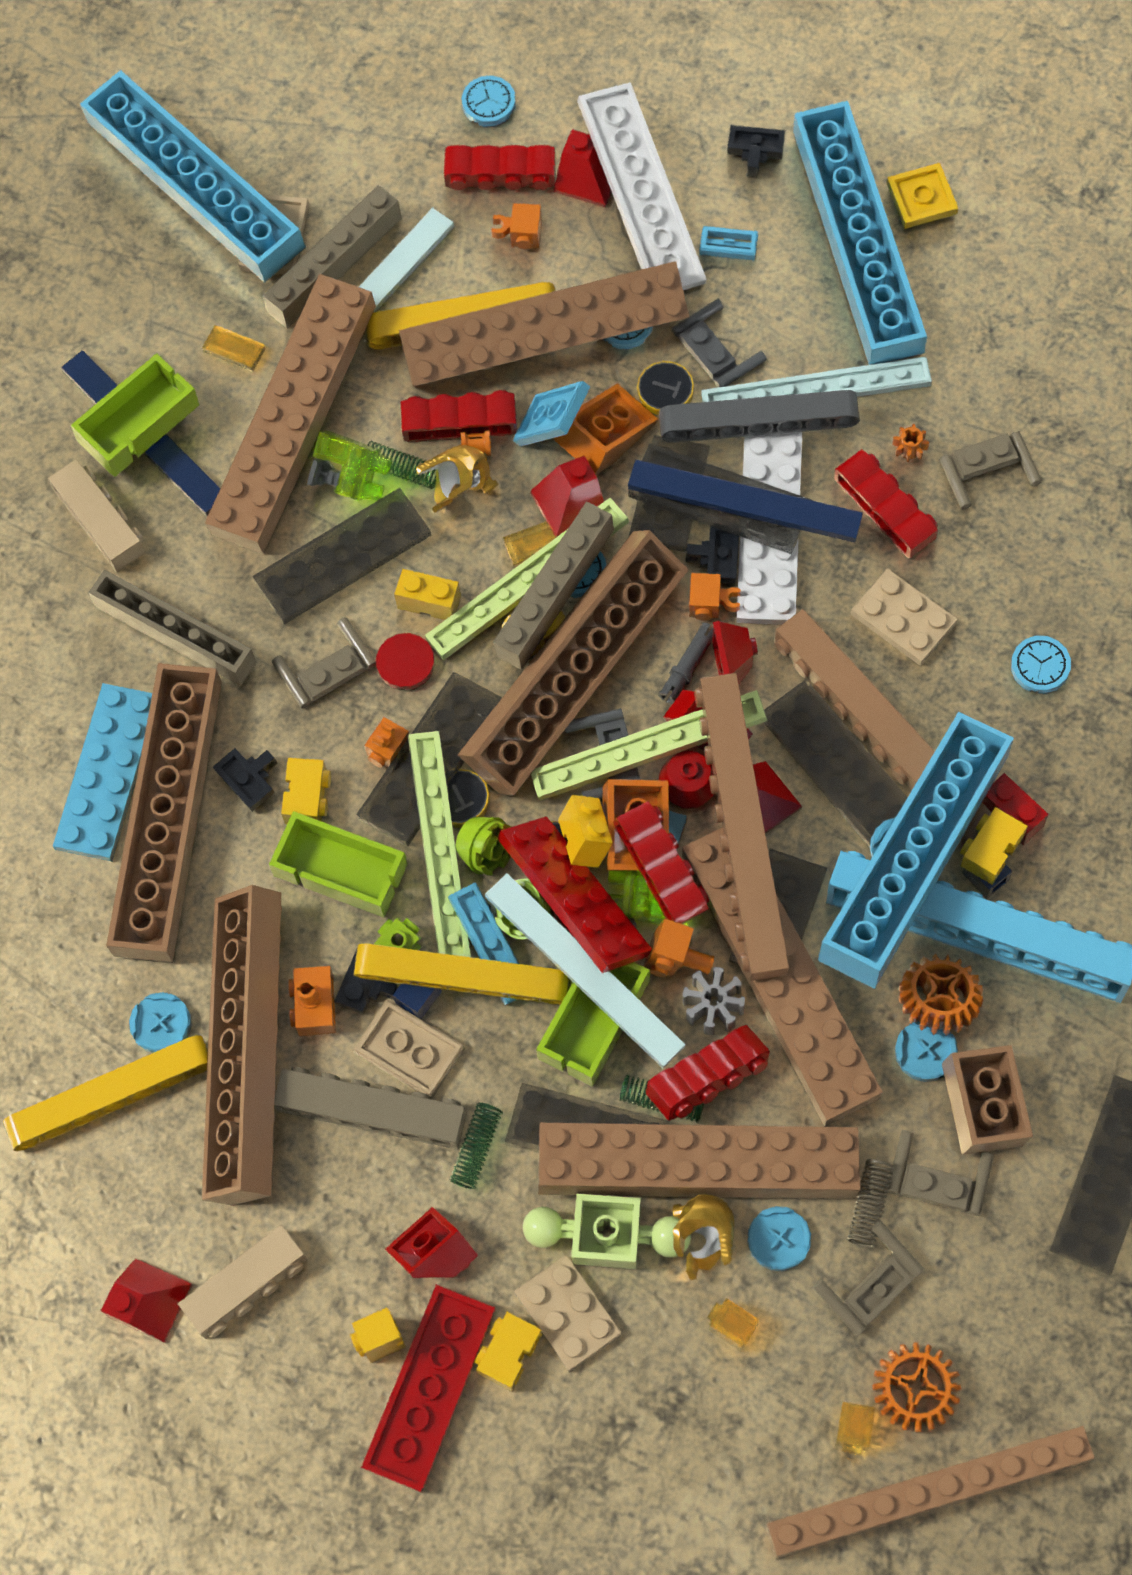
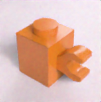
M513 203L512 217H505L503 215L493 216V224L502 226L499 229L492 228L493 238L502 239L510 233L512 247L524 250L539 248L542 226L541 205Z
M691 573L689 617H695L701 621L719 618V604L723 605L729 612H737L740 610V603H732L729 599L740 596L741 589L737 587L720 589L721 574Z
M383 717L364 745L368 760L379 768L386 766L393 770L409 746V731Z

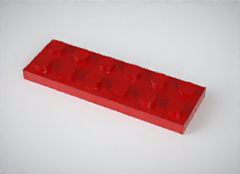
M547 816L500 831L497 837L498 841L602 973L649 956L652 951L650 945L588 867L571 865L566 849L568 842Z
M437 1284L435 1285L361 1468L363 1470L423 1493L495 1314V1307Z

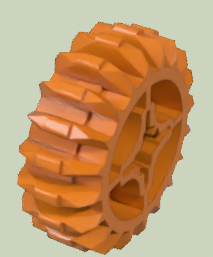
M937 954L932 956L931 961L923 956L920 959V964L913 962L910 970L904 972L903 981L899 985V1002L903 1004V1014H911L909 1019L911 1024L919 1021L921 1031L926 1029V1027L932 1028L933 1035L937 1033L938 1029H942L945 1036H947L951 1028L959 1033L963 1025L969 1027L973 1019L978 1017L979 1008L983 1004V986L978 984L980 980L979 975H971V965L964 968L961 967V958L955 963L951 962L949 954L945 956L944 960H940ZM919 985L924 989L923 993L926 995L924 1001L920 999L916 988ZM957 988H959L962 991L965 997L964 1004H962L958 1000L959 996L956 994Z
M918 1342L913 1343L912 1353H909L906 1345L902 1344L899 1347L900 1357L894 1350H890L888 1356L892 1363L885 1359H881L879 1362L881 1368L886 1372H874V1377L883 1381L882 1383L872 1385L873 1391L883 1392L882 1395L875 1397L874 1401L876 1404L886 1402L887 1405L880 1411L882 1416L887 1415L890 1411L894 1413L890 1424L895 1425L899 1418L904 1420L902 1424L903 1431H907L910 1422L914 1423L915 1433L921 1432L922 1422H925L928 1431H933L934 1423L932 1419H935L941 1426L944 1425L946 1420L942 1412L948 1416H953L955 1413L948 1403L957 1405L960 1402L959 1397L951 1394V1392H959L961 1390L960 1384L951 1383L952 1380L959 1377V1372L953 1371L948 1373L947 1369L952 1366L953 1361L949 1359L942 1364L939 1360L944 1352L941 1350L936 1353L935 1357L929 1355L932 1346L929 1344L926 1345L924 1353L919 1352ZM919 1362L913 1375L897 1376L892 1374L899 1366L905 1363ZM928 1366L939 1375L943 1391L928 1381ZM921 1373V1387H925V1391L921 1390L915 1397L914 1402H912L913 1393L911 1390L913 1388H909L908 1384L913 1385ZM890 1384L896 1386V1389L903 1391L906 1395L905 1409L900 1407L894 1400ZM936 1399L941 1401L932 1411L915 1413L920 1400Z

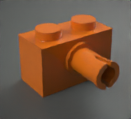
M664 918L653 933L650 942L652 951L645 958L643 967L650 969L651 974L663 978L667 976L672 977L682 966L697 971L701 970L708 975L715 957L689 948L694 928Z
M320 966L293 969L294 979H289L288 981L289 995L294 997L295 1008L290 1009L291 1027L296 1028L299 1036L335 1034L334 974L331 967Z

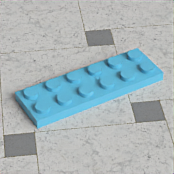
M102 683L54 839L53 848L55 850L110 862L113 861L137 780L152 693Z

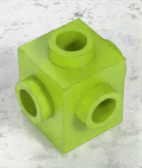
M389 918L377 931L381 936L374 944L420 950L421 946L418 942L422 938L417 934L420 928L408 918L404 921L400 918L392 921ZM398 934H401L404 938L401 945L395 942V937Z

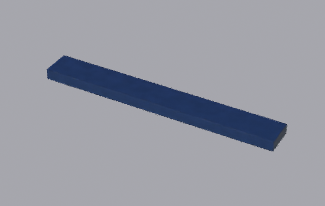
M83 350L61 367L63 373L94 404L98 403L118 386ZM165 434L147 449L144 454L208 517L221 488Z
M636 459L628 482L629 490L856 543L863 517V512Z

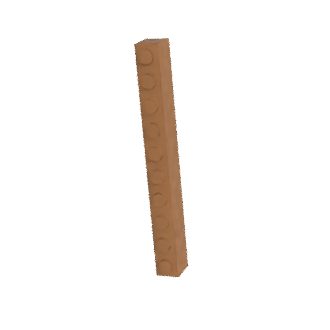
M804 609L800 610L776 629L775 646L783 656L788 655L791 658L797 672L804 678L807 676L813 682V687L817 694L823 699L827 698L833 704L832 707L837 716L842 720L846 719L853 726L852 730L857 738L861 741L866 740L872 747L874 756L881 763L886 762L892 769L894 778L900 784H906L912 791L935 751ZM981 803L957 845L960 850L968 838L974 840L979 833L976 827L985 813L989 816L991 815L990 810L983 803Z
M732 673L700 678L699 689H694L696 706L702 707L704 717L699 718L701 735H707L709 746L704 747L706 764H712L714 775L709 776L711 793H717L719 804L714 805L715 818L717 823H722L724 834H719L721 851L728 854L729 863L724 864L727 882L733 883L734 893H730L732 912H738L739 923H735L737 942L743 941L745 953L740 954L742 972H748L749 981L787 976L789 965L737 674Z
M1080 1426L767 1523L766 1529L777 1560L1090 1463L1095 1457L1084 1426Z

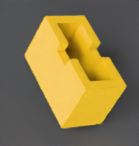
M402 569L394 596L397 609L417 614L422 612L430 614L431 617L446 620L457 612L461 591L458 581Z
M288 758L285 781L289 782L288 789L290 792L284 791L281 810L285 824L288 823L293 811L321 821L322 816H327L328 799L324 798L325 788H330L331 771L327 770L324 760Z
M571 795L558 819L562 835L568 840L566 849L571 865L599 868L613 844L600 799Z
M996 807L990 816L986 813L983 815L976 827L979 833L974 840L968 838L960 851V854L963 855L961 866L993 885L1006 864L1005 861L1008 855L1005 853L1012 856L1027 829V825Z
M388 1307L352 1323L355 1331L350 1334L353 1345L360 1357L366 1356L370 1363L406 1348L396 1321Z
M506 1312L503 1319L498 1317L490 1332L494 1337L488 1348L486 1346L481 1348L475 1364L478 1365L476 1370L479 1375L513 1392L525 1370L523 1364H521L524 1356H532L543 1334L540 1328Z

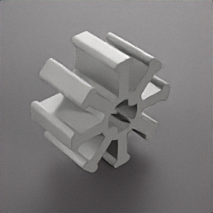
M720 967L713 968V984L709 985L703 978L702 971L699 970L692 975V985L697 987L699 991L688 990L687 987L683 990V1005H696L686 1010V1020L691 1026H694L695 1021L706 1015L707 1022H704V1034L714 1035L715 1018L719 1017L726 1027V1032H729L735 1028L736 1017L732 1016L729 1011L738 1012L740 1015L744 1014L745 997H732L736 993H741V981L737 976H734L733 981L721 987V981L724 980V969ZM711 997H718L717 1006L710 1005Z

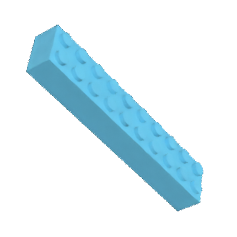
M121 70L80 103L87 122L264 283L306 247L300 229Z
M844 101L794 113L793 133L868 364L891 362L924 354L927 335L849 102Z
M961 712L957 713L823 939L818 961L873 989L876 988L1006 762L1014 737Z
M840 851L829 882L826 903L842 908L870 860L865 859L864 855L855 851H848V853ZM937 881L908 930L1119 1003L1122 1002L1132 981L1131 944L1123 941L1114 943L1105 940L1104 936L1093 931H1086L1084 933L1074 929L1067 922L1056 921L1055 923L1046 920L1041 914L1034 911H1026L1025 913L1016 910L1013 905L1004 901H996L995 903L986 900L983 895L975 891L962 892L954 889L952 884L945 881Z

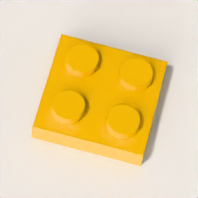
M940 162L887 177L886 184L904 229L958 214V205Z

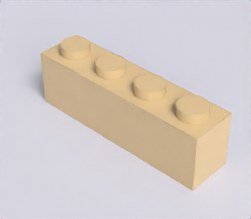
M75 459L48 477L54 492L116 572L145 554L141 545L144 538L135 526L130 529L126 524L128 518L120 506L113 507L110 503L113 499L103 485L98 487L94 481L97 478L88 465L82 467L78 460Z
M280 1225L179 1302L178 1305L204 1339L209 1336L214 1338L227 1328L226 1323L233 1317L240 1318L247 1314L253 1308L252 1303L261 1296L266 1298L274 1293L279 1287L277 1283L287 1276L292 1278L301 1272L304 1268L303 1263L307 1261V1258L284 1227Z

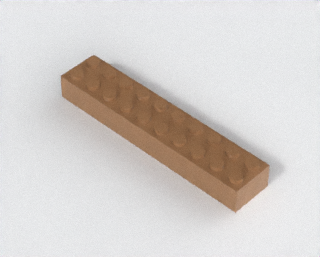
M674 261L399 330L414 387L689 317L677 262Z
M319 274L205 521V525L212 536L264 554L376 308L371 291Z
M650 530L633 531L459 752L458 756L498 794L515 795L687 573L688 569Z
M158 663L106 943L107 948L114 957L173 963L222 685L216 668Z
M722 827L683 846L682 858L690 863L694 871L692 877L697 886H702L709 898L707 905L741 968L740 954L745 952L743 941L737 942L735 923H739L737 911L732 912L730 904V893H734L733 883L727 882L724 864L729 863L727 852L722 853L719 834H724ZM776 894L789 965L787 976L749 981L748 972H743L825 1127L879 1100L883 1091Z
M250 885L215 898L202 1200L226 1205H236L271 1196L273 1184L272 1157L274 1154L273 1127L275 1123L274 1098L276 1092L275 1069L277 1062L276 1040L278 1032L277 1011L279 1002L278 982L280 972L282 893L256 885Z
M540 1123L538 1195L590 1194L604 1196L696 1197L705 1194L715 1197L856 1199L860 1191L858 1127Z

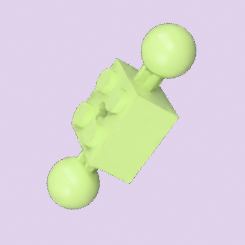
M577 1194L575 1220L562 1219L552 1208L537 1207L526 1215L523 1222V1233L529 1243L539 1248L551 1247L560 1238L573 1239L571 1258L575 1265L637 1269L638 1244L652 1245L654 1250L664 1257L673 1258L678 1256L673 1248V1229L680 1218L667 1216L659 1219L653 1226L640 1225L641 1198ZM605 1226H611V1232H614V1234H610L609 1237H603L598 1232L604 1231ZM691 1234L685 1239L684 1252L690 1245Z

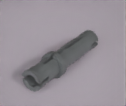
M702 623L699 630L677 666L671 668L669 672L671 676L658 693V696L664 701L669 691L672 692L666 703L673 704L683 687L691 682L693 678L691 674L713 641V627L708 635H705L710 624Z

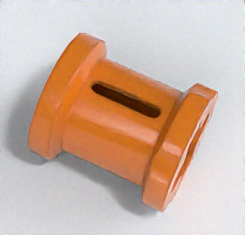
M485 430L481 434L461 432V445L477 448L482 453H485L486 456H491L490 430Z

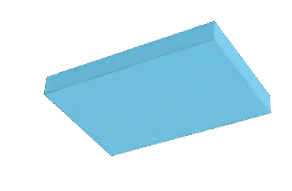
M584 381L536 394L513 441L521 447L567 435L590 386Z

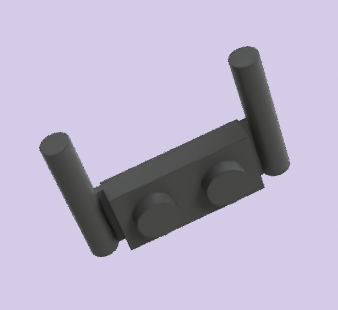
M720 299L714 300L671 328L673 334L680 339L682 344L714 381L717 388L731 384L767 360L766 355L759 351L738 366L736 365L734 357L704 322V320L724 308Z
M621 708L573 719L565 729V733L595 727L599 746L628 736ZM637 767L608 777V779L641 780ZM603 787L582 791V796L599 798L601 800L603 799Z

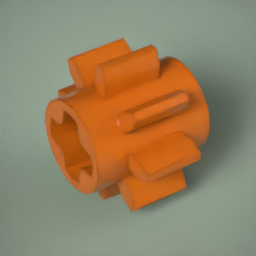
M915 424L906 429L900 427L899 436L893 437L892 445L898 446L895 455H901L907 462L915 458L921 460L922 450H928L929 441L924 440L926 430L920 431L915 427Z

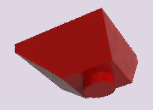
M572 129L561 154L554 192L606 208L612 191L590 134Z
M585 455L558 465L530 492L555 538L571 526L586 502L597 507L604 502L598 478Z
M721 621L713 622L712 646L718 675L736 673L739 685L753 667V656L758 655L755 637L750 638L748 628Z
M763 761L753 764L766 834L799 811L802 805L769 764Z
M433 1207L385 1249L413 1278L455 1277L461 1271L467 1269L478 1256L462 1234Z
M135 1258L114 1282L100 1311L116 1322L165 1343L181 1310L178 1303L188 1296L193 1284Z

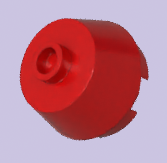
M682 751L670 757L662 766L659 780L668 781L669 801L684 809H694L703 806L714 796L711 793L709 776L714 775L712 764H706L703 754L696 751Z

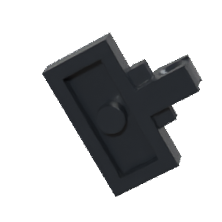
M731 125L727 154L741 155V161H748L747 177H758L759 163H766L767 158L782 159L785 130Z
M710 525L709 541H702V545L687 544L685 561L700 564V567L707 568V574H721L720 583L736 584L739 527Z
M234 748L213 766L215 772L251 812L275 793L266 780L270 777L268 772L278 762L268 750L256 759L251 756L246 760Z
M356 949L334 1002L338 1006L364 1015L370 999L377 1000L378 996L381 995L394 1000L392 995L398 989V985L392 982L355 977Z

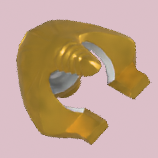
M467 445L452 447L416 467L418 475L436 469L435 502L438 504L431 508L434 513L445 509L453 502L454 498L460 496L468 489L474 491L482 489L485 494L499 485L490 476L489 464L484 453L477 448ZM455 484L460 485V487L454 489L451 492V489Z
M705 1194L692 1198L684 1206L681 1203L674 1204L673 1215L680 1218L673 1229V1248L678 1257L684 1256L685 1239L692 1232L701 1234L706 1239V1243L700 1251L689 1252L686 1257V1272L689 1279L696 1280L698 1269H711L720 1257L724 1266L730 1264L733 1253L735 1222L733 1212L728 1204L720 1198Z

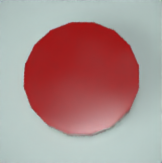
M411 633L396 634L388 638L379 647L376 655V668L382 681L391 688L414 690L424 685L432 676L435 663L434 653L429 643L422 637Z

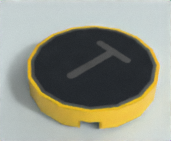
M662 361L653 363L644 369L638 379V397L642 405L656 415H659V410L662 407L687 404L693 399L694 383L692 376L685 367L675 362Z
M456 769L446 772L445 778L452 826L454 828H462L469 819L484 817L490 803V794L485 781L478 774L470 770Z

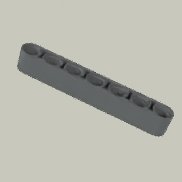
M851 390L675 404L662 407L659 410L661 439L669 443L853 427L860 422L857 394Z

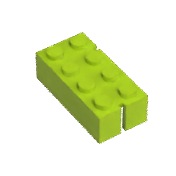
M156 353L72 423L71 428L77 442L110 474L116 477L134 461L132 455L135 454L137 457L142 455L200 404L195 388L179 373L175 374L174 369Z
M295 811L292 812L269 863L274 877L299 885L301 881L306 889L385 918L395 895L393 887L398 888L408 865L405 852Z
M633 962L609 971L640 1000L650 982L649 969ZM572 983L536 1049L538 1060L562 1072L566 1066L568 1075L593 1087L623 1030L575 983Z

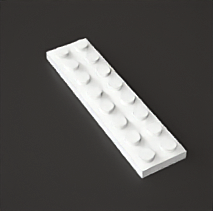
M631 83L580 95L577 102L641 269L676 261L683 290L704 285L707 279Z
M802 432L744 437L742 484L800 498ZM741 516L738 588L741 589V593L737 597V603H740V610L737 611L736 623L782 625L796 614L799 529Z

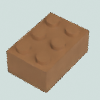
M1012 1045L951 1053L943 1061L942 1068L962 1155L1021 1147L1033 1137Z

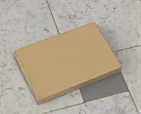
M386 999L354 1047L353 1052L417 1092L429 1095L432 1100L465 1047Z

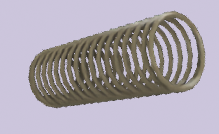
M867 1159L865 1162L864 1176H862L863 1181L860 1182L861 1186L857 1196V1205H855L856 1210L853 1211L855 1215L852 1216L850 1234L847 1236L849 1242L869 1248L876 1246L873 1242L877 1240L873 1237H877V1235L871 1230L874 1226L872 1224L881 1221L879 1219L882 1217L880 1213L884 1212L881 1208L885 1207L882 1203L886 1202L883 1198H887V1195L884 1193H888V1190H886L889 1188L887 1184L890 1183L888 1179L892 1178L889 1174H892L891 1170L894 1169L892 1164L877 1159ZM871 1163L884 1164L890 1166L891 1168L881 1167ZM856 1240H861L870 1244H865Z

